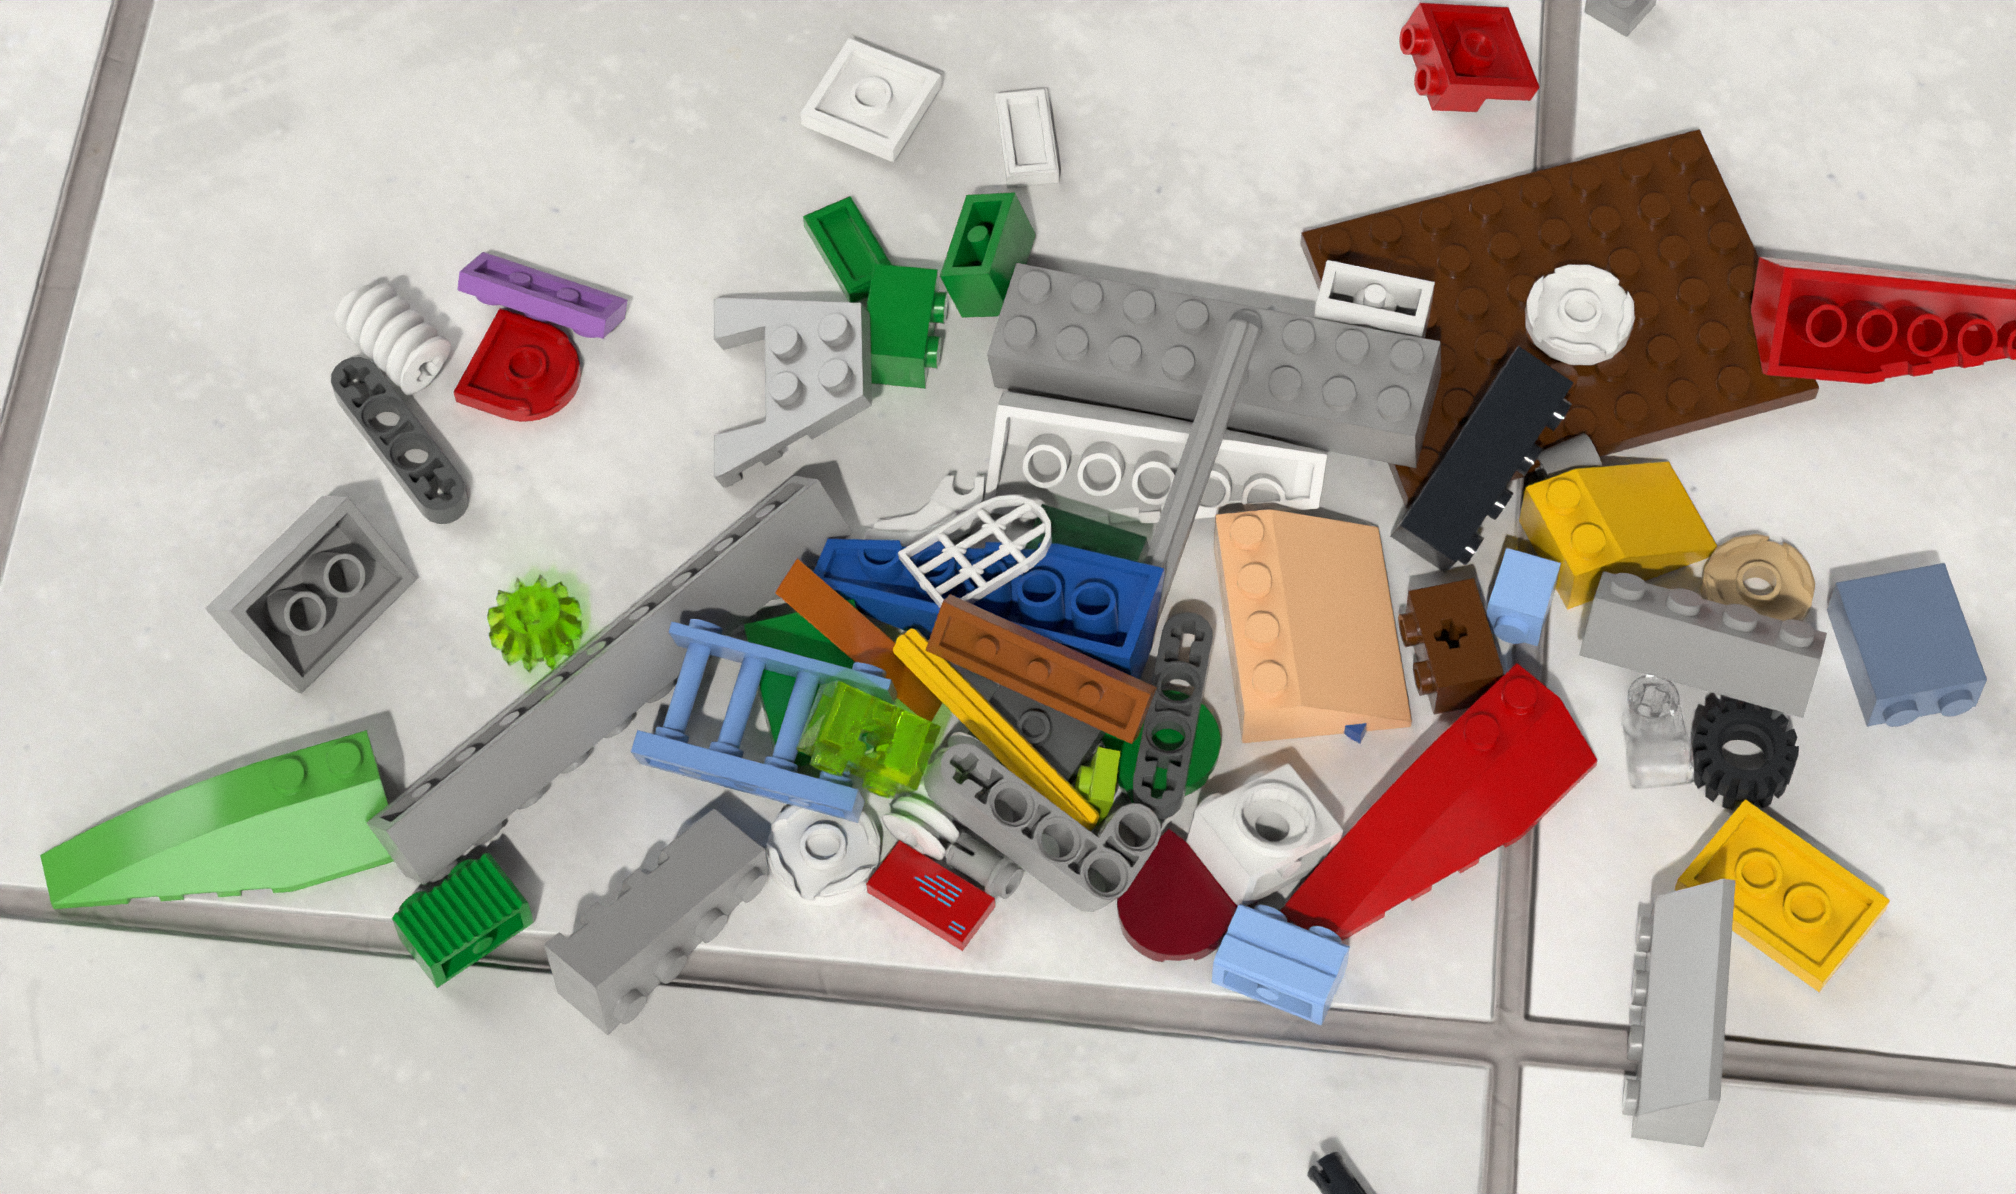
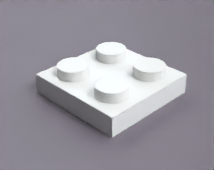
M848 38L801 111V125L894 162L941 88V74Z

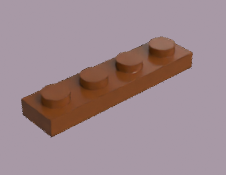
M951 594L942 602L925 650L1130 744L1139 736L1157 687Z

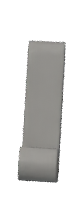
M960 743L951 746L927 768L924 775V786L927 794L937 805L1005 856L1009 857L1073 907L1081 911L1094 912L1100 910L1125 893L1157 846L1161 836V825L1156 814L1150 808L1134 803L1119 808L1105 818L1092 833L983 750L972 744ZM955 768L962 773L959 783L952 778L956 772ZM982 785L987 791L976 799L975 795L983 789L980 787ZM995 799L1002 800L1011 807L1013 822H1007L999 817L994 808ZM1119 824H1123L1131 829L1135 836V847L1125 844L1118 833ZM1042 834L1053 837L1060 849L1059 857L1051 856L1044 850L1041 843ZM1088 869H1094L1103 876L1106 883L1105 892L1096 890L1090 884Z

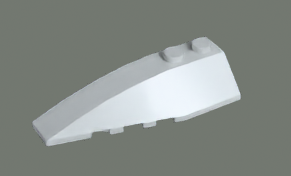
M1003 391L997 404L984 501L996 496H1021L1031 499L1045 510L1050 522L1088 528L1109 527L1110 524L1140 521V524L1159 522L1193 422ZM1226 429L1195 519L1214 518L1216 514L1269 509L1278 511L1318 509L1327 452ZM998 507L988 512L1007 515L1018 507ZM1031 511L1020 516L1023 518L1041 520Z

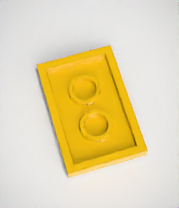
M1746 799L1677 879L1674 889L1678 891L1720 879L1735 880L1732 931L1818 992L1823 989L1884 914L1890 902L1884 895Z

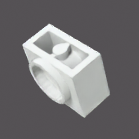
M1288 763L1269 773L1267 771L1255 773L1241 787L1223 796L1220 793H1216L1205 798L1194 810V817L1186 842L1238 907L1240 904L1248 906L1311 874L1340 842L1343 829Z

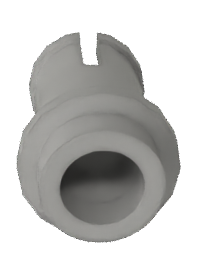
M967 833L962 834L956 839L957 843L963 846V849L960 850L954 845L951 846L946 858L948 866L956 868L983 885L985 893L994 898L1000 896L1003 899H1007L1016 891L1022 880L1023 870L1007 856L1003 858L974 840Z

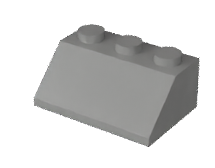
M321 496L205 609L243 652L295 692L302 693L417 578L349 497Z

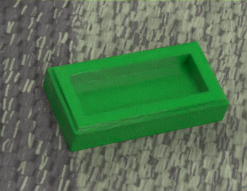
M851 196L804 215V228L848 302L854 303L868 297L874 264H892Z

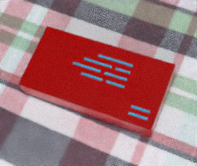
M900 840L866 883L867 893L961 951L965 949L995 908L994 897Z

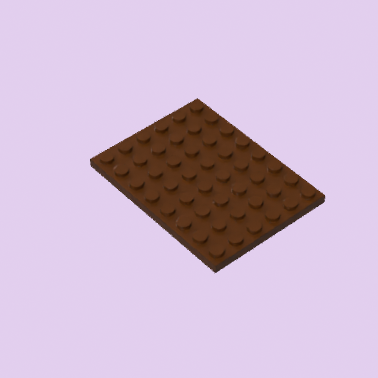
M1700 129L1301 232L1300 245L1318 290L1321 286L1327 260L1435 282L1425 339L1440 341L1441 377L1417 467L1413 468L1388 463L1406 509L1410 507L1505 361L1518 346L1574 382L1564 399L1572 403L1570 409L1554 431L1545 426L1535 441L1537 445L1543 448L1542 450L1585 433L1592 441L1599 457L1813 400L1816 399L1819 385L1815 379L1771 376L1762 373L1751 315L1759 256ZM1568 264L1591 265L1610 272L1619 280L1618 285L1624 289L1626 294L1628 291L1634 301L1635 320L1625 347L1611 359L1593 365H1570L1550 358L1534 344L1526 329L1525 307L1534 283L1543 275L1544 279L1548 275L1555 273L1556 268ZM1539 460L1534 462L1525 476L1516 471L1510 481L1535 475V468L1540 467Z

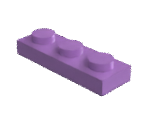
M482 252L459 272L457 288L458 291L476 296L477 300L484 304L503 305L524 312L529 318L541 322L550 321L571 328L580 336L588 338L598 337L604 339L625 319L628 301L627 299Z

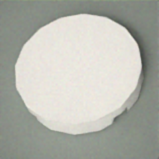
M1568 264L1556 268L1555 273L1548 275L1544 279L1543 275L1534 283L1525 307L1526 329L1534 344L1550 358L1570 365H1593L1611 359L1625 347L1635 320L1634 301L1629 292L1627 291L1626 294L1624 289L1618 285L1619 280L1610 272L1591 265Z
M789 805L777 815L766 842V860L773 881L787 896L806 905L832 906L852 900L867 888L866 883L879 868L880 837L873 818L864 809H862L859 822L856 823Z

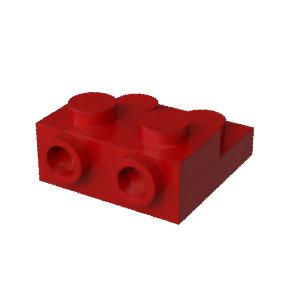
M1419 3L1407 23L1401 29L1399 37L1400 49L1403 54L1412 55L1417 68L1414 77L1415 90L1419 95L1427 96L1432 111L1477 112L1486 99L1531 101L1540 88L1509 7Z

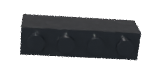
M1518 346L1505 361L1390 537L1444 573L1457 560L1466 566L1484 540V537L1476 533L1486 516L1496 520L1514 494L1506 488L1514 473L1518 471L1525 476L1543 448L1537 445L1535 441L1545 426L1554 431L1570 409L1572 403L1564 399L1574 382Z

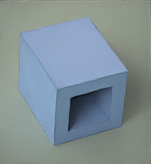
M1506 548L1486 614L1492 634L1508 643H1527L1538 646L1556 590L1561 563Z

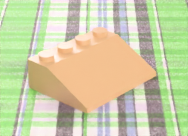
M1272 509L1216 514L1213 549L1242 743L1344 734L1346 725L1367 723V731L1411 727L1412 720L1379 528Z

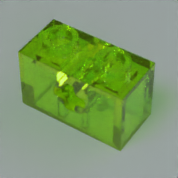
M838 680L820 685L796 750L812 756L810 765L816 769L835 776H843L844 771L864 779L861 786L863 789L884 798L894 799L896 794L918 790L941 726ZM868 733L866 742L874 746L873 752L865 754L867 745L858 740L860 734Z

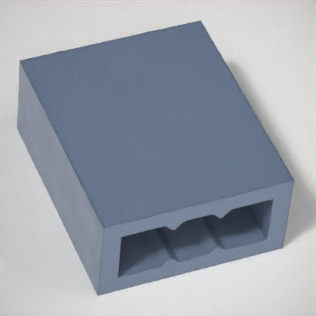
M1945 563L1837 582L1835 584L1827 613L1867 727L1885 723L1890 727H1898L1909 724L1918 717L1938 713L1947 717L1957 716L1977 705L1987 677Z

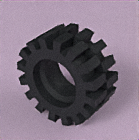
M1735 699L1725 701L1722 712L1716 705L1708 711L1706 719L1702 717L1690 750L1689 769L1690 772H1696L1693 781L1698 789L1706 784L1708 785L1705 797L1712 802L1720 794L1725 797L1722 807L1730 810L1733 809L1735 800L1743 802L1745 799L1753 805L1758 800L1761 808L1771 805L1774 796L1779 799L1784 794L1787 784L1789 785L1799 755V746H1795L1798 737L1795 729L1786 731L1789 720L1783 714L1774 720L1771 718L1773 709L1763 707L1761 712L1753 710L1754 704L1748 702L1743 703L1742 709H1737ZM1732 740L1751 742L1764 752L1765 763L1755 770L1737 768L1724 759L1722 747Z

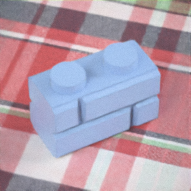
M1240 904L1216 953L1213 962L1212 983L1322 1025L1345 974L1350 946L1342 944L1341 938L1327 928L1312 926L1309 930L1288 923L1285 915L1273 907L1256 905L1252 909Z

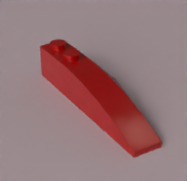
M1759 257L1751 304V315L1762 373L1765 375L1873 384L1885 382L1886 378L1904 375L1915 377L1932 374L1934 370L1958 366L1968 368L1984 365V362L2006 358L2016 360V285L1877 268Z
M1516 663L1417 758L1323 859L1281 908L1280 912L1285 915L1287 922L1309 930L1312 926L1327 928L1336 933L1343 941L1384 918L1386 911L1410 898L1413 901L1431 891L1433 884L1456 871L1461 874L1478 864L1480 858L1502 845L1506 848L1522 839L1597 766V758L1561 698Z

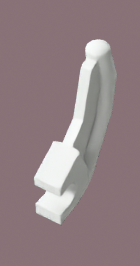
M945 475L931 495L929 503L914 515L875 522L873 529L868 528L866 530L864 540H899L902 547H908L970 510L973 506L983 502L985 494L984 477L974 476L973 490L968 494L961 495L954 491V476ZM980 517L975 518L947 536L953 541L970 533Z

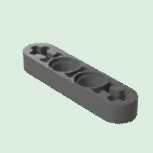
M351 357L335 366L331 373V385L338 404L422 515L429 521L437 524H449L463 516L468 508V494L461 475L378 367L369 359L362 357ZM356 379L361 384L366 383L370 397L367 401L364 402L361 393L355 386H348L351 380ZM383 412H392L400 417L397 425L389 430L380 431L370 426L373 418ZM411 449H420L428 454L426 462L416 468L402 466L399 463V459L406 451ZM434 477L441 491L446 495L451 494L452 498L449 501L443 502L439 497H433L429 481Z
M1192 612L1179 613L1172 616L1163 627L1152 685L1157 687L1144 721L1133 778L1134 804H1142L1150 808L1158 819H1166L1175 815L1181 809L1184 802L1212 653V628L1206 619ZM1184 634L1194 635V641L1190 648L1189 663L1179 661L1180 641ZM1181 679L1188 682L1194 692L1188 699L1174 701L1163 694L1162 687L1168 681ZM1162 729H1173L1178 731L1185 741L1178 749L1165 751L1159 749L1153 743L1152 738L1153 735ZM1157 767L1167 769L1166 791L1163 793L1162 799L1151 797V789L1155 786Z

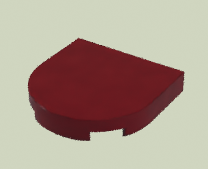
M1170 829L1160 837L1157 846L1127 891L1117 898V914L1125 939L1140 954L1157 962H1165V960L1181 961L1192 958L1195 961L1208 956L1221 945L1237 909V905L1188 843ZM1257 901L1248 905L1247 907L1254 909L1257 905Z

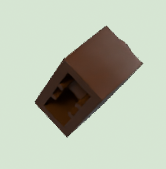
M1471 578L1408 591L1406 611L1403 614H1399L1398 623L1404 646H1413L1417 662L1413 663V675L1418 694L1420 696L1428 695L1434 715L1470 708L1504 676L1475 579Z

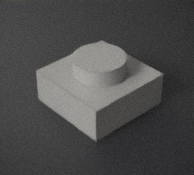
M1586 0L1584 12L1628 37L1653 9L1657 0Z

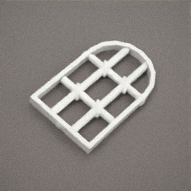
M1017 495L996 496L973 506L970 510L899 551L898 556L899 560L919 582L920 587L929 594L939 608L944 600L941 595L970 577L979 588L960 599L973 604L1027 572L1046 556L1052 543L1051 522L1045 510L1031 499ZM998 507H1018L997 521H994L987 513ZM1029 511L1041 519V525L1014 541H1011L1003 532L1007 524ZM980 517L985 523L982 526L983 529L957 545L947 536L975 518ZM993 533L1002 543L999 546L1000 549L972 566L963 555L967 552L966 549ZM1045 533L1040 548L1026 559L1020 551L1024 548L1023 545ZM940 540L945 546L942 550L943 553L917 568L910 557ZM1008 554H1011L1018 562L1017 565L988 582L981 576L984 572L983 569ZM954 557L962 567L959 570L960 573L934 588L924 574Z

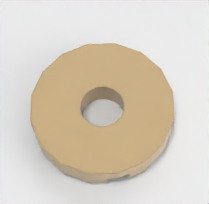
M1753 534L1734 537L1716 548L1703 572L1701 595L1703 599L1724 605H1745L1754 609L1760 615L1778 620L1794 619L1803 621L1812 606L1815 580L1810 564L1796 548L1783 542V545L1769 541V536ZM1749 578H1761L1770 584L1773 591L1767 595H1755L1745 588L1743 582Z

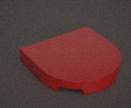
M499 308L454 390L455 400L457 403L512 421L528 422L547 418L563 409L575 396L581 381L579 357L567 335L560 329Z

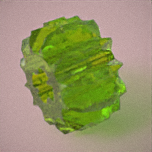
M541 574L533 586H526L517 577L514 584L515 592L510 593L498 590L496 597L498 606L488 609L487 620L490 627L488 635L491 645L496 650H501L503 660L509 666L522 660L524 669L531 673L537 662L545 661V665L554 670L556 665L555 656L559 654L571 657L575 650L573 641L582 639L583 626L582 621L579 620L582 614L580 604L575 597H569L567 587L563 585L562 581L548 588L547 580Z

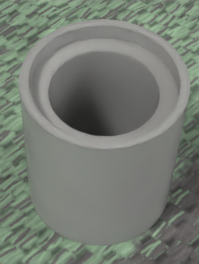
M1582 433L1542 450L1536 459L1539 460L1540 467L1535 468V472L1540 482L1573 469L1603 466L1592 441L1585 433Z

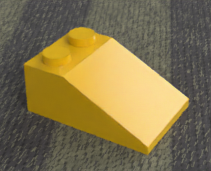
M1669 461L1578 468L1525 487L1519 522L1538 557L1561 563L1556 590L1567 610L1594 600L1603 571L1612 574L1629 573L1647 581L1711 557L1718 547Z

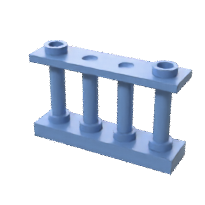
M691 619L689 626L671 622L669 634L677 646L686 648L687 651L663 727H656L655 734L637 730L631 753L637 761L645 766L858 823L865 801L859 790L852 788L854 781L849 779L873 698L895 703L897 691L892 680L885 678L887 672L876 666L855 662L852 669L732 638L722 635L723 629L721 627L699 619ZM709 655L742 664L718 741L711 742L709 749L688 744L689 736L685 735V731ZM765 669L795 677L796 680L772 757L767 756L764 764L742 758L744 751L739 748L762 673ZM818 684L851 692L827 772L821 771L818 779L797 773L799 766L794 764Z

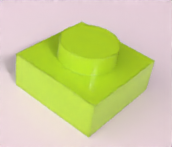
M1102 747L1097 748L1089 767L1080 765L1074 787L1098 811L1100 818L1096 823L1097 826L1107 817L1114 802L1120 751Z

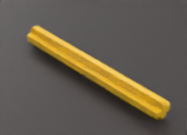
M911 628L904 634H901L896 639V644L893 648L894 654L979 741L992 751L995 757L1009 771L1091 832L1096 827V823L1100 818L1098 811L949 661L925 651L928 640L917 629Z

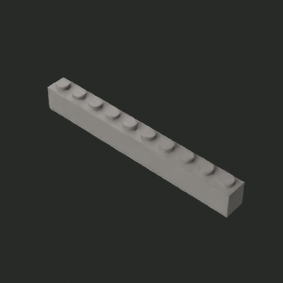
M793 476L370 819L367 825L406 877L424 885L429 881L436 882L446 877L458 865V857L473 845H482L495 837L502 829L501 822L515 810L525 809L541 799L546 792L545 786L560 773L566 774L580 767L589 757L588 750L600 740L611 738L626 729L632 721L631 715L645 703H653L666 696L674 687L673 680L679 676L687 651L686 648L677 646L669 634L671 622L689 626L691 619H699L721 627L723 629L722 635L728 636L729 634L739 633L744 630L745 624L756 621L758 618L757 611L771 600L780 599L775 591L797 558L808 568L816 566L827 539H846L853 533L819 479Z

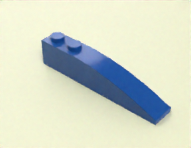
M827 539L813 571L818 577L846 601L854 599L856 609L860 613L906 632L911 628L917 629L927 640L930 639L940 608L929 594L920 587L919 582L899 560L898 552L906 548L901 546L899 540ZM937 541L910 557V559L918 568L942 554L945 546L940 541ZM985 542V548H967V552L963 555L973 566L998 551L1002 543ZM1051 543L1046 556L1034 567L976 601L973 605L1140 680L1152 648L1165 570L1157 566ZM1022 549L1020 551L1027 559L1037 549ZM1008 554L983 569L984 572L981 576L988 582L1017 565L1018 562L1011 554ZM952 557L924 574V576L936 588L958 575L962 567ZM970 577L942 594L941 597L946 599L951 594L960 599L979 587Z

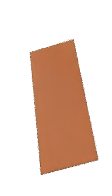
M797 558L775 593L852 660L873 665L886 671L885 678L892 680L897 691L896 698L930 725L942 702L894 654L893 648L896 643Z

